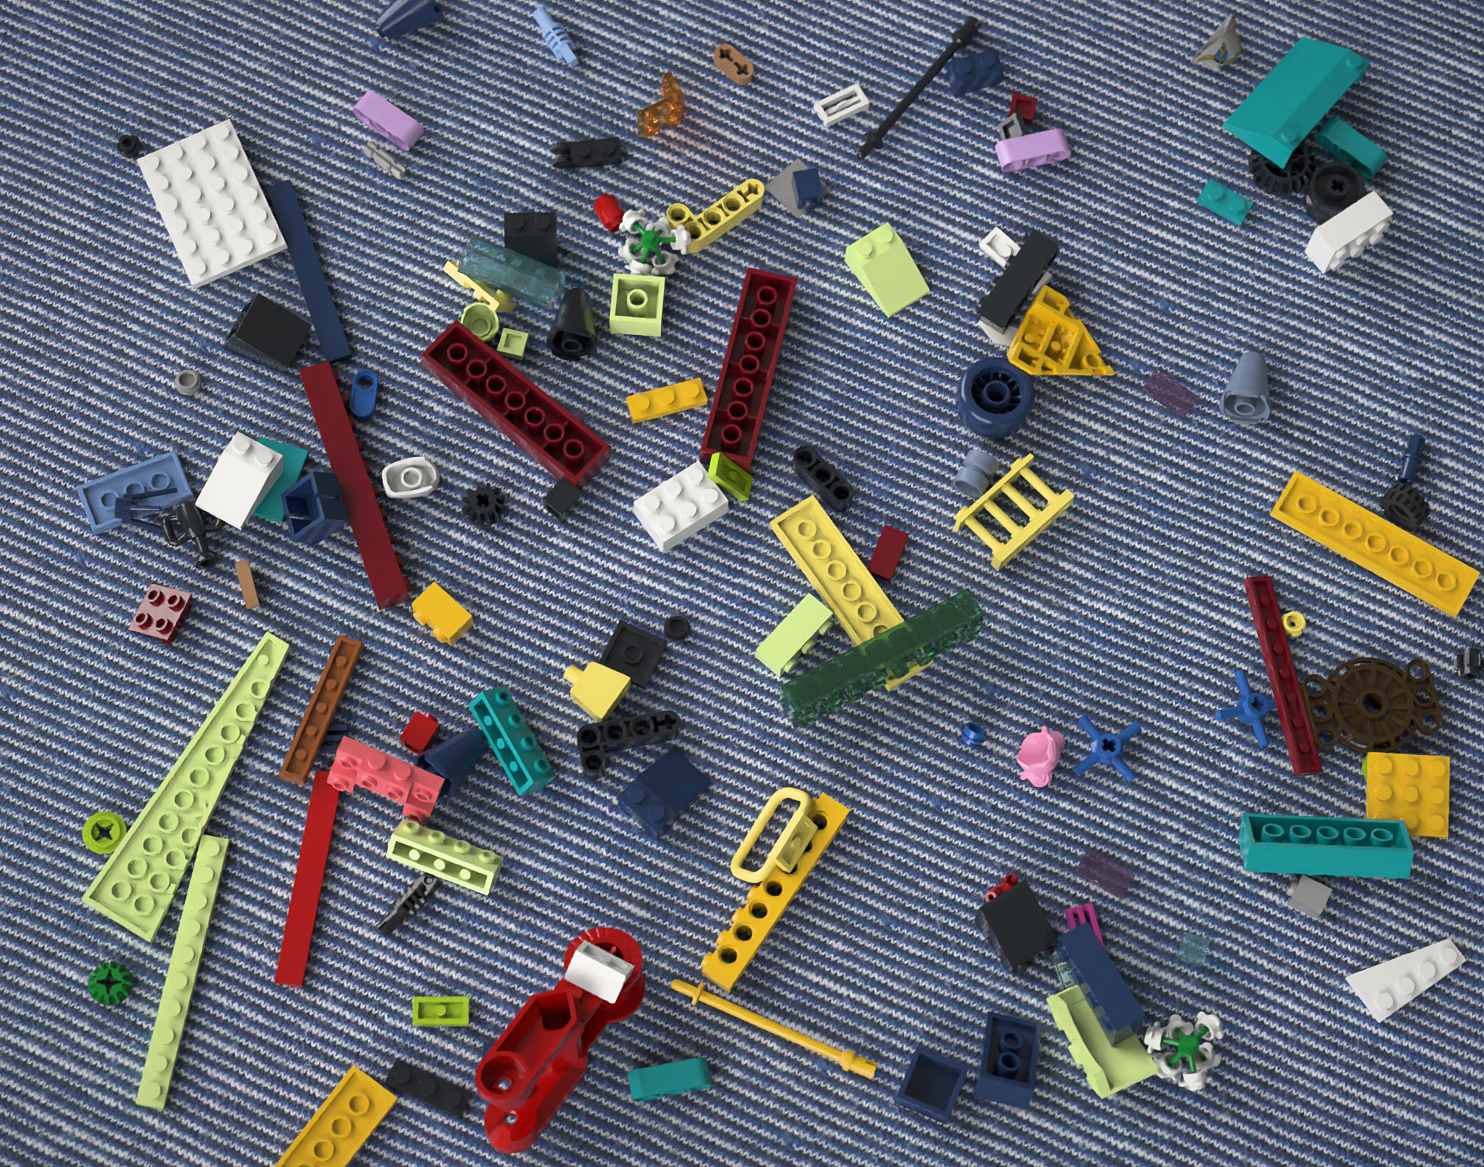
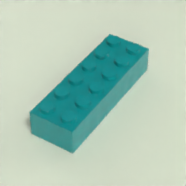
M1242 813L1238 841L1245 871L1409 879L1414 850L1404 820Z

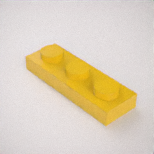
M701 378L626 397V403L633 424L707 405L708 401Z

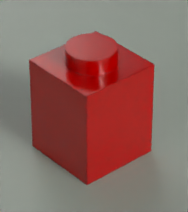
M416 711L399 737L401 746L417 755L430 749L441 733L438 719L425 712L423 715Z

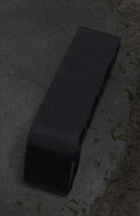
M666 710L582 726L577 732V747L583 775L589 780L596 781L601 779L606 772L604 754L606 752L675 740L680 734L681 720L679 715L674 711ZM670 722L672 729H667L665 723ZM654 724H657L658 732L654 733ZM639 726H645L649 729V732L645 735H639L635 732V729ZM612 731H619L623 734L617 740L611 739L608 735ZM587 735H591L596 738V741L592 744H585L582 739ZM590 761H598L601 766L596 770H591L587 767V764Z

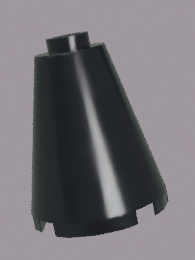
M572 288L564 293L547 335L546 347L547 349L548 347L552 349V354L555 357L568 361H580V357L587 355L588 359L596 353L598 341L589 295L580 288Z

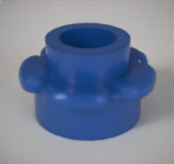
M968 722L965 727L960 729L962 740L966 744L976 746L977 744L984 743L983 737L986 732L979 725Z

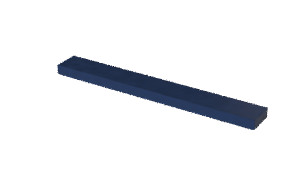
M291 180L267 186L266 189L287 244V250L325 359L329 361L330 365L350 359L352 354Z

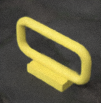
M785 787L779 789L771 796L731 861V871L735 877L750 883H758L766 879L776 865L783 871L789 873L792 871L818 828L807 817L811 809L809 794L799 789ZM786 798L800 801V807L794 813L762 868L756 872L742 869L743 861L780 802Z

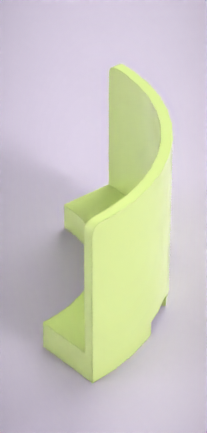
M1072 986L1046 998L1059 1031L1064 1030L1072 1044L1068 1046V1049L1077 1066L1084 1065L1087 1074L1086 1080L1101 1099L1160 1071L1159 1066L1146 1052L1136 1035L1113 1047L1110 1045L1079 986Z

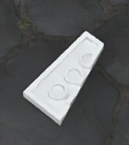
M1448 938L1349 975L1345 979L1378 1023H1380L1459 967L1466 959L1451 939Z

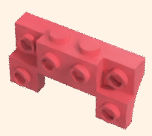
M344 736L337 749L327 783L337 790L350 793L353 792L356 784L404 804L402 815L406 816L410 821L427 825L445 779Z

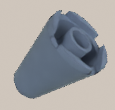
M1249 352L1241 356L1219 401L1220 412L1223 415L1224 412L1228 414L1230 420L1235 423L1257 424L1259 419L1265 417L1266 420L1271 412L1266 360L1257 352Z

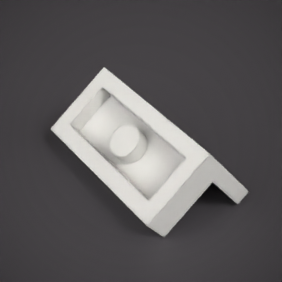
M584 941L575 951L564 978L610 1003H615L623 984L631 975L634 965Z

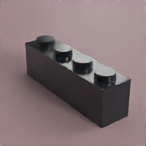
M1034 229L1030 235L1026 234L1022 238L1018 246L1020 250L1016 256L1011 255L1004 266L1006 270L1001 277L997 276L990 286L992 291L987 298L983 296L976 306L978 319L1004 335L1060 253L1057 243Z

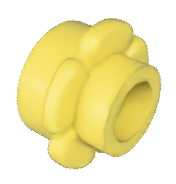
M1292 611L1282 616L1286 635L1290 634L1296 637L1302 634V630L1306 628V622L1302 614Z

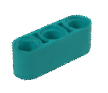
M1331 117L1315 135V139L1321 147L1341 162L1352 166L1366 179H1372L1388 161V157L1382 149L1338 117Z
M706 1057L641 1068L627 1073L633 1102L703 1090L712 1086Z

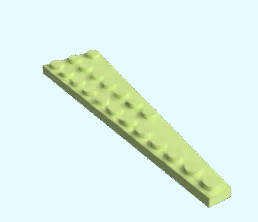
M266 632L81 899L84 903L152 944L201 840V836L210 821L290 650L289 644Z

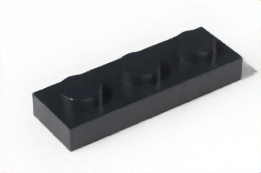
M397 1058L384 1082L385 1086L460 1120L473 1095L472 1092Z

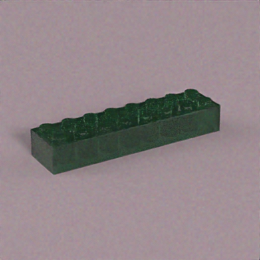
M969 588L781 685L779 703L794 729L800 726L802 728L809 727L816 722L817 717L823 714L829 716L840 709V705L848 701L851 704L860 700L864 696L863 693L871 689L877 691L887 684L886 681L894 677L900 679L910 672L909 669L917 665L919 667L927 665L933 660L934 656L940 653L943 655L950 653L956 648L957 644L964 640L966 643L973 641L980 635L985 614Z

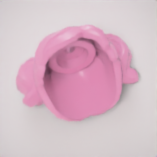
M1047 726L1042 728L1041 733L1029 734L1024 739L1021 750L1017 755V762L1025 770L1020 776L1022 780L1028 778L1035 787H1043L1049 784L1052 780L1051 771L1057 766L1061 757V751L1065 746V739L1059 731L1048 730Z

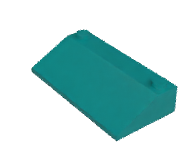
M1302 37L1224 122L1222 127L1284 169L1294 150L1354 82L1360 83L1370 62L1351 49Z

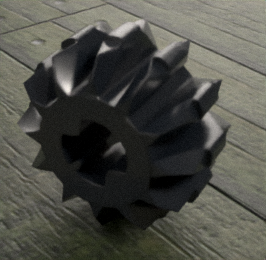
M477 483L475 491L468 488L466 490L467 497L462 498V504L464 505L462 513L468 515V522L472 523L477 520L479 528L483 522H487V525L491 527L492 519L500 522V513L506 512V506L503 505L506 502L505 496L499 495L500 489L496 487L491 490L490 483H486L485 488H481L480 484Z

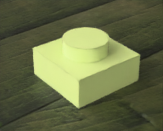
M503 328L497 353L502 356L523 360L529 333Z

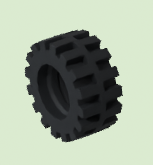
M1403 483L1393 485L1380 500V507L1384 509L1383 513L1388 515V519L1394 521L1396 526H1401L1404 530H1416L1431 512L1430 508H1428V502L1424 501L1425 498L1420 496L1417 490L1414 491L1411 486L1408 485L1406 487Z

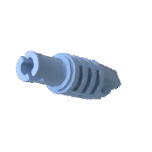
M545 7L535 10L533 16L543 30L544 40L557 59L560 61L565 58L571 68L578 65L579 61L573 53L577 47L563 26L553 20Z

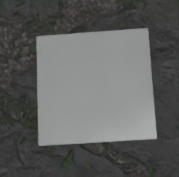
M799 158L765 186L796 218L807 211L804 208L797 209L791 183L794 171L809 169ZM820 179L824 196L831 188Z

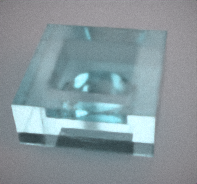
M1184 932L1181 937L1176 960L1202 968L1205 964L1210 940Z

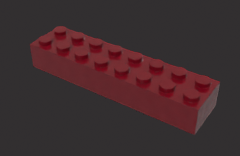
M750 267L747 268L700 449L699 462L701 464L710 465L712 454L720 452L748 474L751 473L796 294L798 278Z
M455 320L421 354L424 369L558 480L564 477L581 490L611 459L610 445L458 320Z

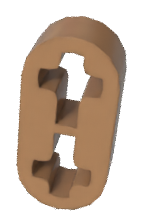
M721 44L715 49V65L738 85H747L753 80V65L733 46ZM721 54L724 56L729 54V60L727 58L721 59ZM738 69L742 72L747 70V75L743 73L738 75Z
M248 559L235 562L247 610L260 607Z

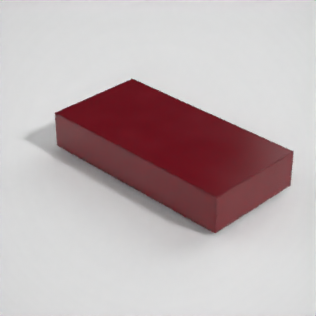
M888 525L884 526L867 567L872 576L891 582L909 533Z

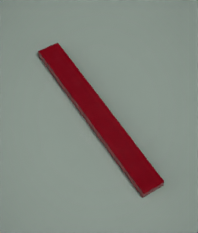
M1271 576L1247 577L1243 582L1295 777L1319 775L1323 770L1312 735Z

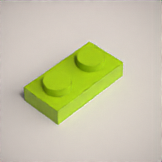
M722 453L712 454L707 477L739 501L748 500L753 477Z
M469 996L413 997V1027L469 1026Z

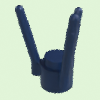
M170 488L138 494H123V498H116L115 518L122 519V523L134 524L163 532L159 525L132 518L137 517L138 511L160 512L162 507L138 505V501L133 500L177 493L178 489Z

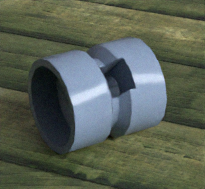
M972 449L968 452L963 462L965 467L959 469L953 484L963 494L980 499L989 486L988 480L993 479L999 464L989 454Z

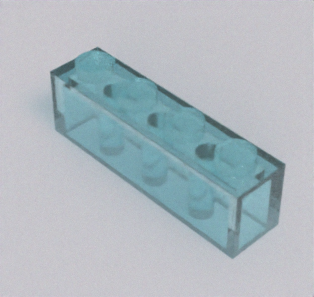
M473 234L460 255L457 272L467 277L474 278L552 310L562 293L566 273Z

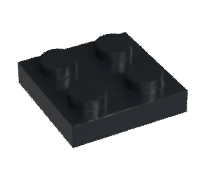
M620 620L598 664L630 677L631 684L646 690L668 646V641Z

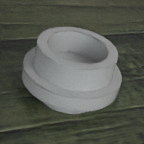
M183 370L175 378V387L183 395H192L201 387L200 376L195 371Z

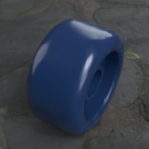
M1002 357L984 358L973 363L962 375L956 392V409L963 424L975 434L993 439L1005 438L1018 432L1028 421L1035 401V388L1030 375L1010 363L1009 359ZM990 399H996V400H998L999 402H994V401H992V400H990Z

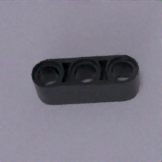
M810 446L798 447L794 451L792 462L795 474L833 510L838 512L848 510L854 493L851 484ZM806 458L810 463L804 465L799 463L798 460ZM823 475L829 480L827 482H820L816 477ZM843 493L847 498L840 500L835 497V494Z

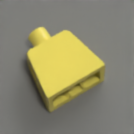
M593 661L589 663L584 671L571 664L563 678L574 684L570 690L571 699L597 723L606 721L631 687L630 677Z

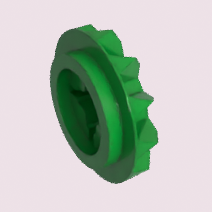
M114 961L100 963L95 970L91 971L89 981L87 982L92 998L99 1004L113 1006L123 1002L130 995L133 988V978L128 968ZM111 973L114 981L119 983L112 985L109 994L106 985L99 982L107 981Z

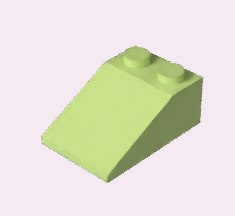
M888 222L846 247L844 261L888 318L930 293V289L906 246Z

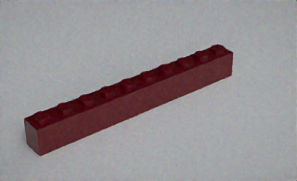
M329 361L300 369V377L332 472L338 476L342 491L341 499L344 500L349 523L379 610L410 601L408 591H412L411 584L407 575L402 577L400 568L404 567L400 552L394 553L392 545L396 544L392 529L386 530L384 521H387L388 518L383 505L378 506L376 498L380 497L376 482L370 483L368 475L372 474L368 459L362 460L360 452L364 451L360 436H354L353 429L357 427L352 413L348 415L346 413L345 407L349 406L345 392H339L337 384H340L341 380L337 368L331 369Z

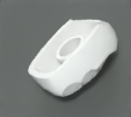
M412 457L386 466L382 472L383 486L387 496L390 498L420 497L431 493L437 488L439 473L436 466L426 457Z

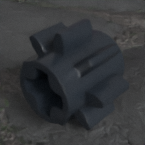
M1465 648L1461 650V654H1457V658H1454V671H1460L1461 678L1478 679L1481 677V673H1484V657H1482L1481 650Z

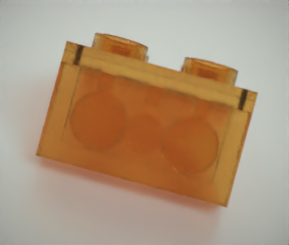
M671 71L662 75V85L659 86L662 98L659 99L660 101L637 111V134L639 138L651 137L657 134L659 130L668 126H676L684 119V93Z

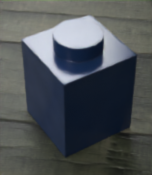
M818 168L794 171L791 183L797 209L813 210L821 206L823 190Z

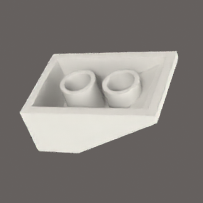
M237 432L221 454L196 501V506L241 530L284 472L283 455Z

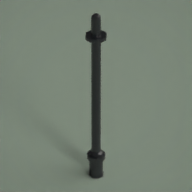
M970 16L959 30L953 32L950 45L874 133L867 131L864 134L866 143L857 152L859 160H864L874 148L877 150L883 148L884 145L881 139L957 50L959 48H966L970 44V39L982 26L980 22L975 25L979 21L978 19Z

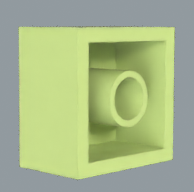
M614 273L609 320L610 333L661 337L665 277Z

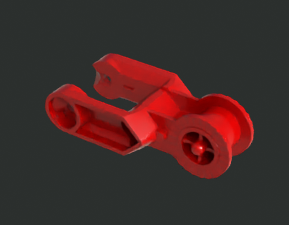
M613 927L592 928L574 938L564 956L566 974L575 951L584 941H587L634 965L633 971L623 984L615 1003H610L565 980L564 975L553 990L534 994L529 998L479 1063L476 1069L475 1081L479 1097L481 1096L491 1102L484 1114V1126L489 1143L496 1150L506 1154H515L525 1151L532 1146L584 1078L588 1063L587 1052L606 1026L630 1017L642 1004L645 996L642 952L638 943L630 934ZM506 1080L510 1082L506 1089L499 1087L501 1081ZM514 1116L517 1118V1121L509 1125L505 1122L506 1118Z

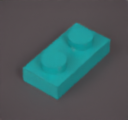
M1211 179L1197 199V203L1238 226H1241L1254 204Z

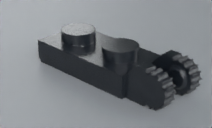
M619 137L569 143L559 142L550 145V152L552 154L570 153L571 157L561 156L553 158L551 162L554 168L572 167V169L622 163Z

